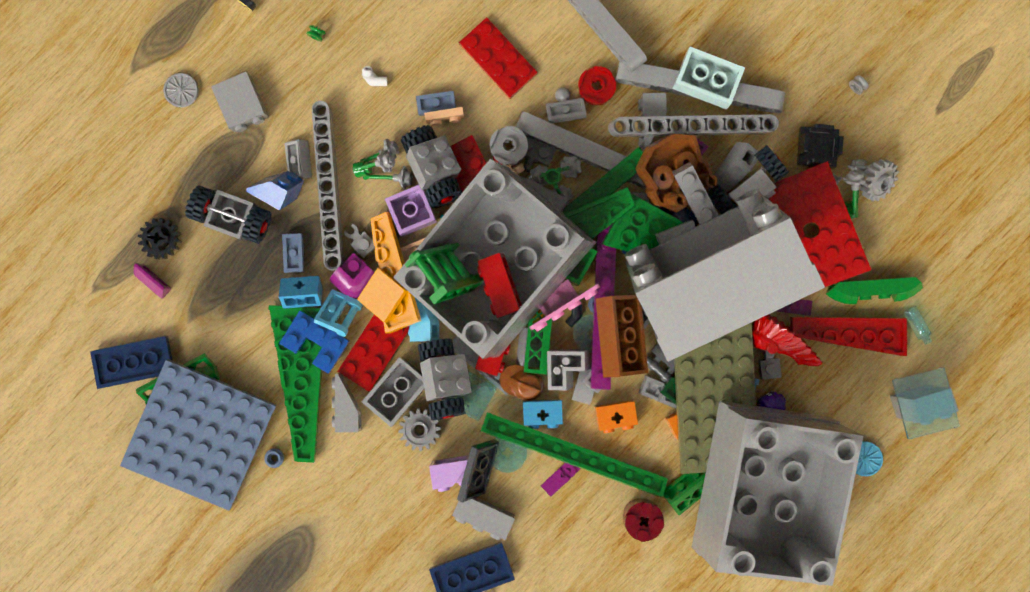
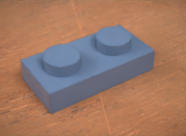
M454 91L416 96L419 116H425L424 113L456 108Z
M282 234L284 273L305 272L303 234Z

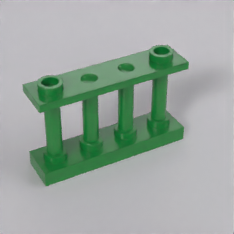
M447 243L440 247L422 251L416 250L410 254V259L404 264L406 268L418 265L433 285L435 293L429 297L433 304L473 292L484 282L483 277L481 278L479 274L470 275L454 254V251L460 246L458 243ZM427 263L431 266V268L435 271V273L438 275V277L441 279L443 283L439 281V279L436 277V275L433 273V271L430 269ZM443 268L447 271V273L450 275V277H451L453 280H451V279L449 278V276L446 274V272L443 270Z

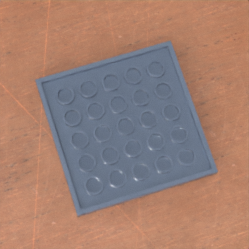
M167 359L120 466L230 511L277 405Z

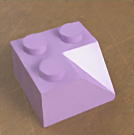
M419 185L385 198L399 235L402 237L437 223L424 190H421Z
M469 455L432 461L429 468L433 490L438 489V492L448 491L455 483L461 486Z

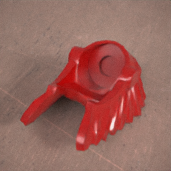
M768 314L753 321V347L766 350L770 354H785L794 359L798 365L818 367L823 364L822 360L817 357V353L812 351L805 340H802L800 336H796L794 331H790V327L785 326L783 321H778L777 317Z

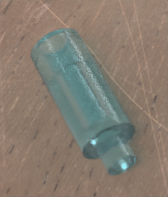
M917 306L904 311L903 313L918 340L922 339L925 345L931 343L930 335L932 333Z

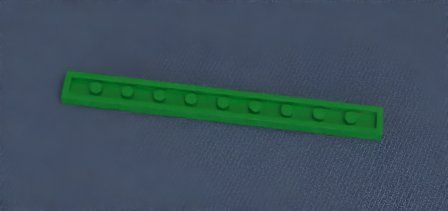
M486 413L480 432L660 498L664 495L668 478L494 414Z

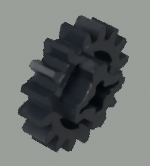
M152 218V224L146 221L145 225L147 227L140 228L143 234L137 236L142 238V241L138 242V245L144 246L141 251L148 252V257L154 256V259L158 260L161 257L162 259H168L167 254L174 256L173 250L180 249L176 246L177 243H182L178 239V236L182 234L176 232L178 226L172 225V221H165L164 218H160L159 221ZM162 237L166 240H156L154 238Z

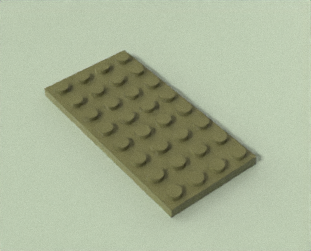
M752 322L674 359L681 474L706 472L719 401L756 406Z

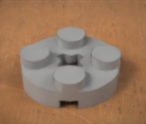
M505 126V128L498 129L490 139L491 153L495 160L501 164L517 165L527 155V138L519 128ZM512 141L514 148L507 151L504 144Z

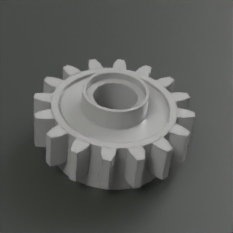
M880 159L870 164L863 172L868 177L866 183L860 184V190L863 191L862 195L871 201H879L880 198L884 199L886 193H891V187H895L894 181L898 180V177H896L899 173L896 170L898 166L887 159Z
M418 408L416 413L413 410L409 411L410 417L404 415L403 418L406 421L399 423V425L403 426L402 429L398 430V433H403L400 440L406 439L405 446L407 447L411 444L412 450L419 447V451H422L423 446L430 449V442L435 445L437 442L434 438L440 437V434L437 433L438 430H441V427L437 426L440 420H431L428 409L421 412V409ZM416 425L424 426L425 433L418 434L415 431Z

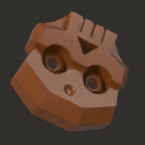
M668 134L645 148L635 169L639 178L647 187L645 193L652 205L665 207L672 212H678L689 205L672 171L684 165V160L693 165L707 194L709 187L713 188V186L717 185V177L712 175L713 172L707 159L702 158L696 135Z

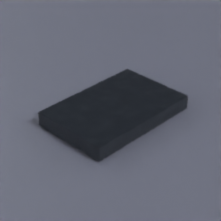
M493 439L471 446L457 497L458 501L463 503L486 493L499 441Z

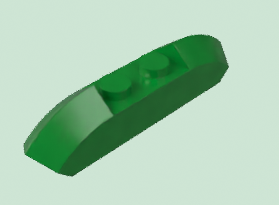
M916 277L838 282L829 286L826 295L835 301L852 305L857 304L858 298L859 300H872L871 296L877 295L879 299L892 297L894 302H898L916 295L922 290L923 285Z

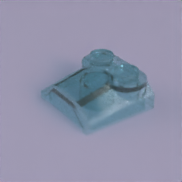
M468 371L472 393L450 399L463 398L466 414L470 418L479 421L497 387Z

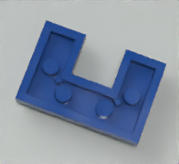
M299 311L279 344L297 354L307 338L322 347L312 364L330 374L350 340L338 335L335 331L314 323V318L303 311Z

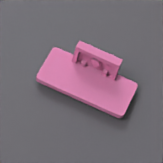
M569 280L561 283L540 308L545 317L530 326V330H541L548 325L546 323L547 320L552 318L554 321L564 315L563 310L566 308L572 310L582 304L580 299L585 298L587 300L598 293L596 289L600 287L599 284L578 296Z

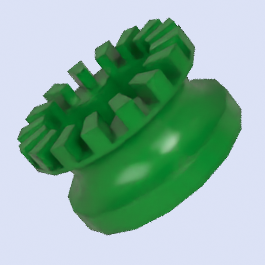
M310 25V31H307L306 34L312 39L322 42V36L326 32L320 30V28L317 29L318 27Z

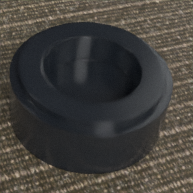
M237 0L252 12L256 8V4L252 0Z

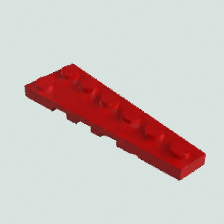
M790 317V331H794V334L800 336L801 339L897 356H907V318Z

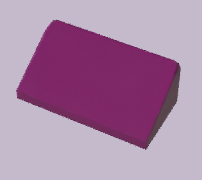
M135 263V277L163 299L169 293L171 287L144 264Z

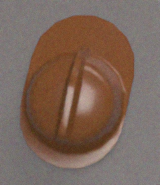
M510 365L500 374L499 380L502 389L512 396L531 401L538 398L543 392L544 382L542 377L536 373L524 372L523 366Z

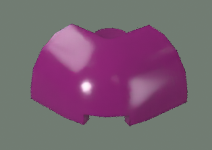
M353 253L341 267L339 266L335 270L329 281L343 294L358 299L375 271Z

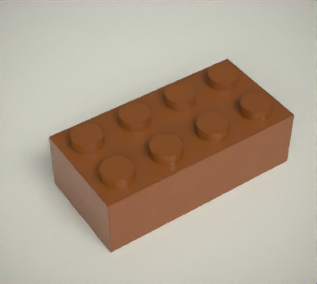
M621 295L595 298L603 378L648 373L642 305L637 296Z

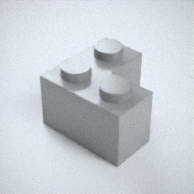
M552 349L547 351L548 390H569L573 388V371H587L591 369V349Z

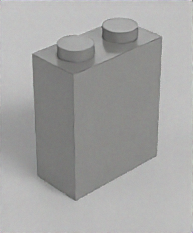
M243 72L211 86L228 128L233 132H243L248 126L261 124L265 121L264 119L269 118L252 76L248 72Z

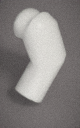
M365 66L362 69V76L370 86H388L387 77H378L370 66Z

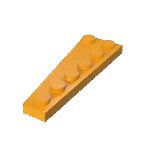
M384 212L370 219L375 246V258L378 261L379 268L393 278L405 262L391 214ZM409 291L388 322H384L385 333L390 334L422 321L415 297Z

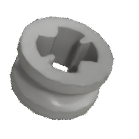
M860 75L854 77V80L849 82L850 88L858 95L862 94L863 90L869 87L867 81Z

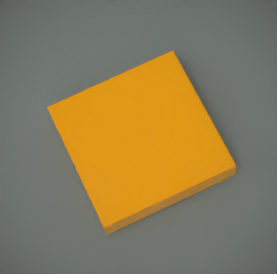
M377 268L357 300L383 322H388L408 290L381 268Z

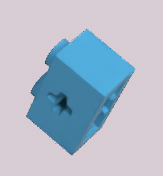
M319 276L290 277L280 280L279 299L283 308L322 305L323 286Z
M562 400L523 401L524 426L532 429H538L539 425H547V428H558V424H563ZM542 409H544L545 413H548L545 419L537 416V413H541Z

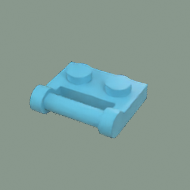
M332 289L314 318V323L345 337L349 331L348 327L356 313L363 307V304L355 298ZM346 305L351 306L342 324L336 323Z

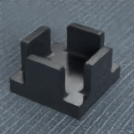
M815 124L812 127L801 126L799 128L797 165L815 167L828 161L830 168H836L837 158L843 154L844 136H839V129H834V125Z

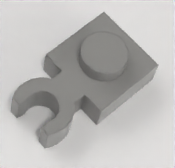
M352 224L351 226L355 230L354 233L350 235L345 231L344 234L349 239L354 240L350 245L365 259L375 249L373 239L365 231L360 235L359 228Z

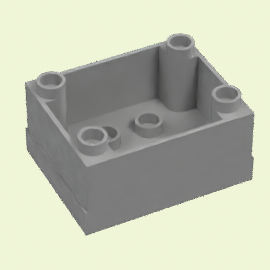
M490 159L416 250L422 251L440 247L447 243H458L460 246L454 251V254L470 275H478V260L499 252L504 253L522 303V307L518 312L503 318L494 316L490 308V304H492L490 296L487 297L483 286L485 282L479 285L473 292L433 304L429 297L435 293L434 287L418 265L408 268L403 265L393 278L482 359L499 357L594 246L596 241L511 168ZM427 263V265L430 267V269L433 271V273L436 275L439 281L443 283L441 279L438 277V275L435 273V271ZM443 268V270L446 272V274L449 276V278H450L451 280H453V279L450 277V275L447 273V271Z
M754 189L740 195L736 199L738 207L649 250L648 246L643 244L625 254L627 259L626 265L635 294L652 325L656 340L668 362L825 288L815 264L810 261L791 218L780 210L777 204H773L761 195L759 189Z
M719 401L692 548L716 572L833 586L863 435L827 416Z

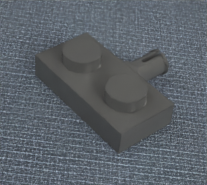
M525 135L528 141V152L525 156L524 171L530 173L533 163L549 167L556 148Z

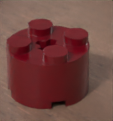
M637 498L626 505L623 513V524L634 539L646 542L659 536L664 528V517L654 502L648 499ZM642 516L646 519L644 523L640 520Z

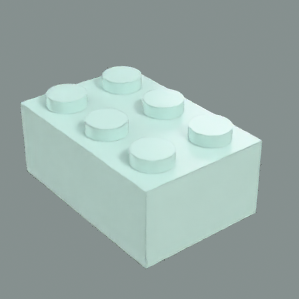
M689 47L672 89L727 109L733 101L745 67Z

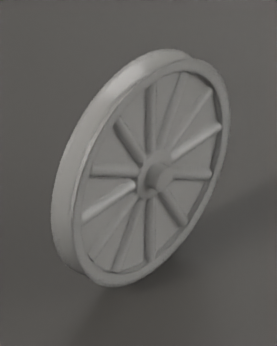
M176 73L166 80L163 92L170 104L176 107H187L197 99L199 89L197 82L190 75Z

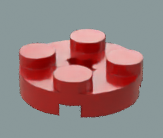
M594 66L585 70L578 82L579 95L585 102L591 105L606 104L611 100L616 90V80L612 72L602 66ZM599 81L602 89L594 90L592 83L596 84Z

